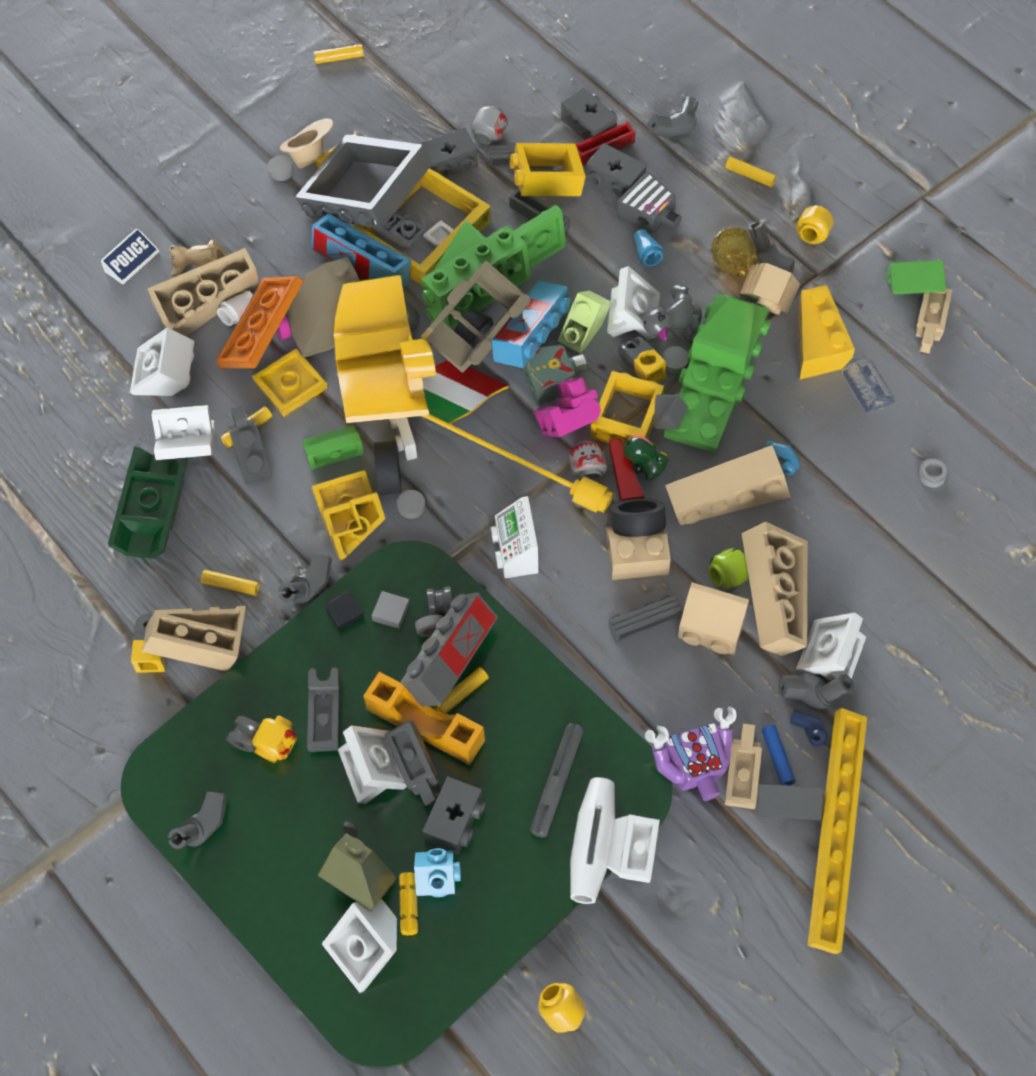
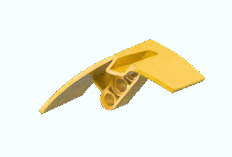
M401 275L343 284L335 314L334 342L335 360L346 423L429 415L422 377L436 375L435 364L429 343L424 339H412Z

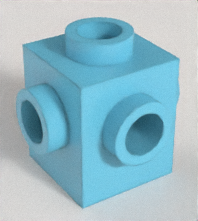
M437 848L428 852L415 853L416 895L444 897L448 894H455V881H461L460 862H454L453 850L445 851L444 849Z

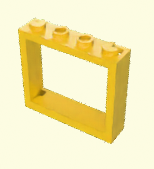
M430 168L400 207L423 187L468 216L421 264H418L373 235L376 231L371 227L357 224L353 226L411 260L409 278L422 285L421 279L434 271L464 222L468 221L480 233L492 222L491 206Z

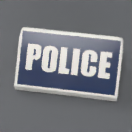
M135 229L101 260L104 271L123 285L159 253V249L139 229Z

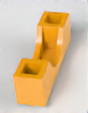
M381 672L377 674L363 695L366 709L369 712L397 727L408 720H413L423 741L468 765L472 763L485 742L483 726L458 713L448 715L429 706L422 707L402 683Z

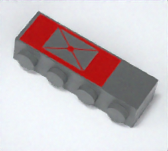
M478 592L465 595L460 594L452 600L450 609L438 621L432 636L423 643L422 651L407 667V673L401 680V683L422 707L443 704L498 619V616Z

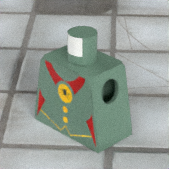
M562 345L538 348L535 356L528 361L524 368H521L537 407L561 396L557 383L569 378L576 379L575 373L587 370V363L583 354L569 358Z

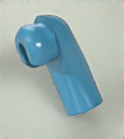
M773 440L767 441L765 448L773 445L776 455L782 459L783 464L781 468L784 474L793 475L799 470L800 461L791 446Z

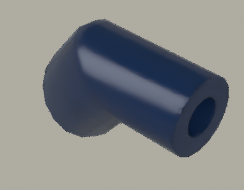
M794 709L790 724L804 728L812 745L823 746L827 742L828 735L822 720Z

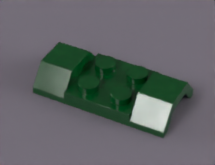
M134 446L108 541L109 547L126 556L155 559L165 552L168 536L173 528L189 457L156 460L155 455Z

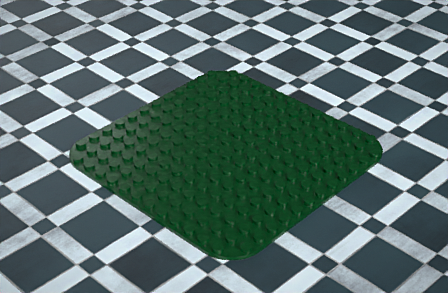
M400 541L385 545L367 556L138 745L129 757L122 773L121 797L125 810L134 824L341 1056L352 1063L367 1068L387 1069L406 1064L420 1056L580 904L570 897V859L578 813L590 780L600 777L614 782L615 819L629 815L660 820L659 828L666 819L670 809L672 782L658 772L652 747L453 558L440 548L425 542ZM450 586L452 600L460 594L465 595L478 592L498 616V619L454 687L479 667L487 673L489 679L447 713L448 715L458 713L483 726L485 742L470 765L425 741L423 742L438 773L440 783L436 786L439 792L448 776L482 789L485 807L480 819L475 818L471 825L473 835L468 846H462L459 855L453 853L454 862H460L461 881H455V894H448L444 897H433L431 895L417 896L418 917L415 919L418 921V933L407 936L402 935L400 931V920L403 918L400 916V890L402 889L399 886V876L405 872L415 873V853L428 852L437 848L442 849L425 842L422 832L434 805L425 806L420 794L415 795L412 789L407 787L403 790L386 789L366 804L358 803L339 751L308 752V672L311 668H314L318 679L326 681L330 678L332 668L335 667L340 671L339 748L347 743L343 731L350 726L387 731L393 730L397 726L366 709L363 695L379 672L401 683V680L407 673V667L422 651L423 643L430 638L419 636L415 627L417 620L430 616L427 589L433 588L435 591H439L444 587ZM350 591L362 609L364 618L339 631L325 609L324 604ZM382 591L407 598L410 601L400 629L372 621V613ZM278 715L292 722L293 726L291 729L297 734V740L287 758L284 760L277 759L275 763L264 759L254 751L246 752L240 750L226 740L229 732L235 729L234 722L237 716L247 717L261 724L264 719L271 718L275 720ZM569 723L582 727L583 734L549 832L545 838L535 836L530 828L566 726ZM207 792L222 793L228 796L223 823L206 841L196 847L186 845L180 849H175L169 844V840L176 838V836L168 838L170 831L180 828L186 819L200 812ZM457 812L455 817L450 816V818L454 821L457 816L461 817V814ZM344 822H351L357 825L358 839L371 849L397 877L393 885L381 898L397 918L396 952L362 993H359L322 945L350 906L357 902L318 876L333 847L343 837ZM608 868L606 870L603 882L613 873Z

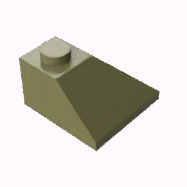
M345 834L333 847L318 874L319 877L371 911L397 879L393 872L371 849L366 847L361 840Z

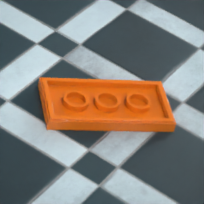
M298 276L262 279L216 360V364L221 369L256 368L303 284V281Z

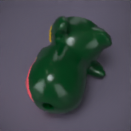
M635 435L628 438L624 444V456L631 462L638 464L635 469L636 473L644 471L648 481L655 479L663 473L668 462V455L664 452H657L655 445L647 438Z

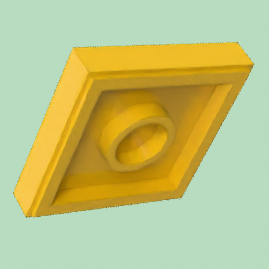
M297 348L252 376L254 383L283 417L328 389L326 381L302 357Z

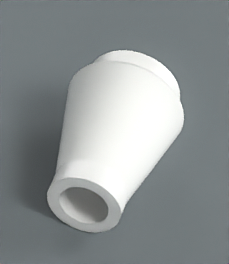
M245 290L242 294L220 303V308L217 309L220 320L227 326L237 325L253 294Z

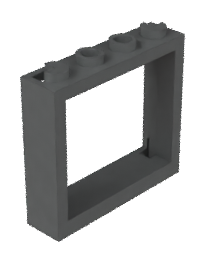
M346 134L296 195V199L306 216L323 218L329 213L348 224L383 229L431 167L432 163L421 144ZM354 161L398 167L370 203L327 196Z

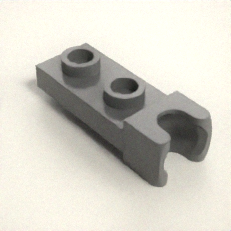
M334 667L331 669L330 678L326 681H320L316 676V670L311 668L308 672L307 749L308 752L338 751L341 696L340 671Z

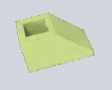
M591 291L577 293L558 342L582 353L601 328L612 302Z

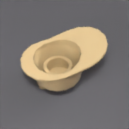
M321 119L310 124L296 136L285 141L280 146V150L289 153L298 168H304L314 163V160L323 154V137L333 127V121L331 119Z

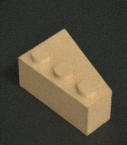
M760 263V265L751 266L739 294L757 301L762 307L768 308L771 313L779 315L782 311L788 314L800 283L791 272L768 263Z
M237 606L235 609L210 607L209 610L192 611V608L155 610L146 627L142 652L228 672L238 658L246 606Z

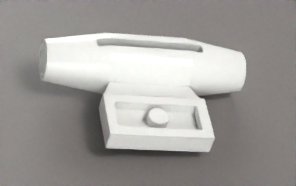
M596 777L590 780L577 818L570 859V897L572 900L583 904L596 902L607 868L620 878L650 883L660 820L635 815L615 819V784L606 778Z

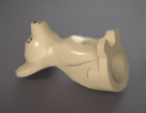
M210 240L208 245L193 246L190 249L175 245L171 246L169 249L171 252L170 260L174 266L171 274L172 276L179 275L189 264L198 267L227 256V252L216 240Z

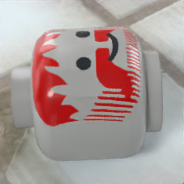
M494 105L482 107L471 124L474 138L486 145L496 143L501 139L508 121L501 108Z
M584 440L577 443L569 453L568 457L574 478L581 480L585 476L597 482L606 473L608 466L601 445Z

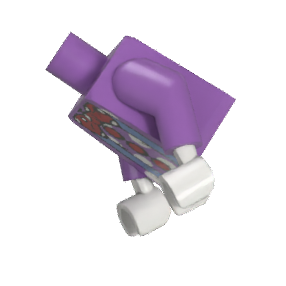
M728 707L726 719L722 717L723 711L721 708H717L714 711L715 719L720 722L718 727L716 723L669 736L668 730L665 727L657 725V738H655L652 730H647L645 738L648 742L654 743L652 751L658 772L671 782L677 784L683 791L698 787L704 801L719 796L720 791L715 781L720 780L729 767L731 746L733 744V728L729 724L735 721L737 714L732 707Z

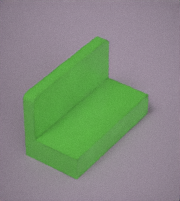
M943 260L890 263L885 273L886 283H891L893 294L944 292L946 290Z
M355 426L302 441L311 470L364 455L361 438Z

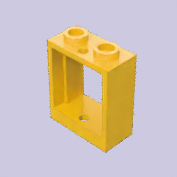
M516 143L515 151L510 155V168L514 169V182L516 186H519L521 196H581L586 175L576 144ZM529 166H562L564 172H531Z
M612 371L599 402L600 416L591 423V438L605 443H609V439L620 438L623 446L628 438L635 435L644 436L649 439L654 425L655 399L657 395H664V386L652 380L646 381L633 377L628 373ZM615 390L651 401L641 428L604 418Z

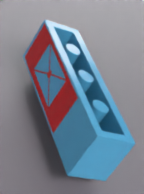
M329 213L312 225V251L330 261L348 257L356 274L364 281L401 275L402 287L405 288L409 284L411 266L409 258Z
M537 281L527 294L530 297L529 304L517 318L510 317L493 337L494 362L520 368L525 367L528 361L535 356L541 344L546 342L553 328L558 326L563 315L568 313L571 300L568 298L567 286Z

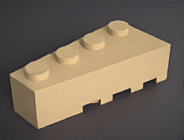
M246 248L147 288L164 329L168 327L187 337L217 315L220 303L242 294L245 290L251 291L259 285L257 270Z
M773 445L665 485L680 525L693 524L699 520L791 498Z
M764 522L741 534L760 647L777 655L784 656L807 647L808 541L768 522Z

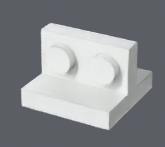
M629 266L620 269L619 284L611 290L610 301L612 303L609 309L607 332L612 337H616L636 330L649 340L656 336H652L645 331L643 319L652 307L659 306L660 293Z
M208 405L152 411L156 436L154 447L156 460L212 455L216 427L215 421L211 420Z
M849 613L814 620L807 638V647L803 649L796 670L801 674H821L829 681L838 678L841 674H846L852 679L866 636L859 632L863 618L857 613Z
M350 726L343 731L347 743L340 747L338 751L358 803L366 804L386 789L403 790L407 787L384 734L389 732L387 730Z

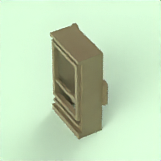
M485 260L468 281H460L448 295L447 301L449 304L421 337L463 373L471 364L478 365L492 349L490 341L510 317L517 318L529 304L530 297L519 290ZM475 282L506 308L485 336L466 321L459 311L454 310V307ZM449 313L452 314L454 319L459 320L481 339L475 348L470 346L443 322Z

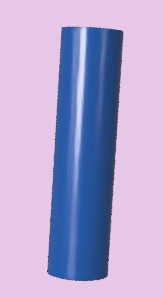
M770 725L763 728L762 733L780 784L784 786L794 784L796 780L776 726Z

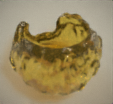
M728 227L719 231L713 238L710 252L718 270L730 276L742 277L747 270H750L752 265L757 264L758 255L756 247L746 229Z

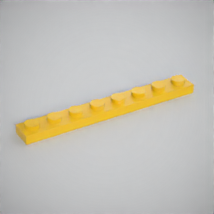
M844 708L836 710L834 716L807 944L808 946L833 954L842 952L867 724L866 716Z

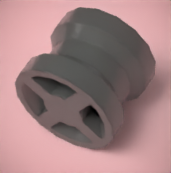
M450 586L444 587L439 591H435L433 588L427 589L430 615L446 614L452 602Z
M237 716L234 722L235 729L229 732L226 740L240 750L253 752L255 746L252 743V738L260 724L247 717Z

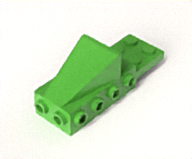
M554 205L514 231L507 225L487 238L468 221L464 222L434 271L421 279L423 286L421 293L427 305L425 312L430 321L433 322L449 304L447 297L462 280L468 281L485 260L516 287L530 280V269L566 247L562 210L557 205ZM475 282L454 307V310L459 311L463 317L467 311L473 309L480 312L497 300ZM449 313L443 322L453 329L457 326L459 320L454 319L452 314Z
M721 294L716 295L714 303H708L704 318H707L705 325L700 324L697 335L693 340V346H691L687 358L690 364L688 369H682L678 382L682 384L679 396L688 407L679 429H665L664 438L717 454L731 414H733L737 402H742L746 391V386H744L745 380H750L755 367V364H752L754 357L759 358L763 342H760L762 335L767 336L771 325V320L767 319L768 308L762 307L757 303H748L738 300L733 296Z

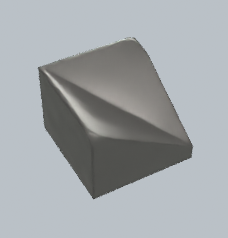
M679 395L656 396L654 427L656 429H679L688 407Z

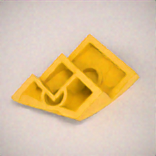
M365 470L311 487L322 521L339 561L344 560L386 519L377 492H372Z

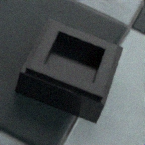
M350 591L324 604L325 609L339 631L364 618L362 609Z

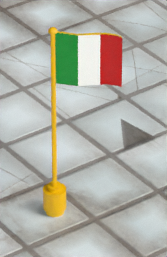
M448 360L435 366L436 375L422 377L424 396L429 410V415H423L422 417L571 488L572 502L595 513L598 511L605 513L614 495V493L608 491V487L585 476L581 480L576 479L572 483L452 425V423L471 414L491 396L509 389V385L471 367H468L462 373Z

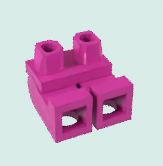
M583 377L577 379L569 378L557 383L561 398L555 400L558 407L543 406L533 410L543 436L561 437L596 421L601 412L600 405L594 400L598 398L596 390H588Z

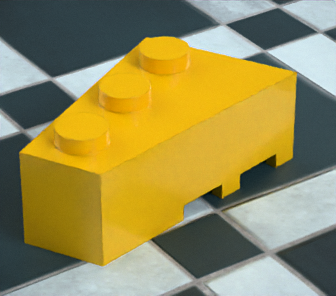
M823 285L802 290L798 305L799 380L851 367L855 348L828 286Z

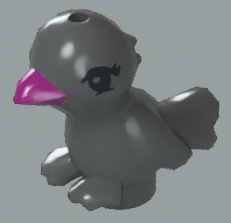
M675 285L671 288L674 302L668 306L667 310L658 306L652 307L643 319V327L648 334L658 336L666 341L667 333L670 329L683 330L687 338L693 336L692 329L696 330L700 324L702 309L699 305L691 304L692 298L688 294V287Z

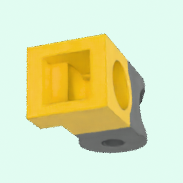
M637 336L619 347V354L623 362L640 379L652 380L657 383L666 379V361L641 337Z
M152 613L141 615L135 623L131 662L136 673L166 672L165 657L142 652L146 627L153 615Z

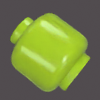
M729 548L715 555L710 560L708 575L712 583L725 590L733 589L745 583L749 579L745 553L737 548Z

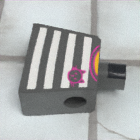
M649 171L617 201V218L640 229H645L649 233H654L663 223L671 229H675L679 225L682 216L674 212L676 206L675 194Z

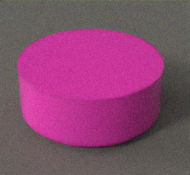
M286 315L276 330L279 340H284L291 336V329Z

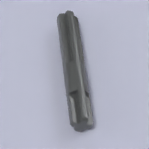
M569 723L566 726L530 828L535 836L545 838L549 832L583 734L582 727Z

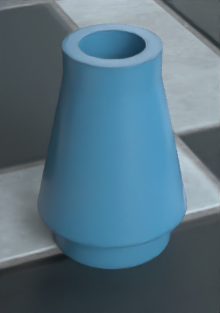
M640 229L636 231L633 239L636 243L639 261L647 267L658 265L663 259V248L649 235L647 230Z

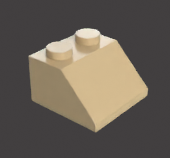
M606 527L612 580L669 575L671 557L665 529L653 535L631 537L618 535L613 532L612 527Z
M692 582L681 618L678 638L683 639L684 642L690 645L697 646L700 644L709 647L719 654L729 653L734 655L744 626L749 599Z

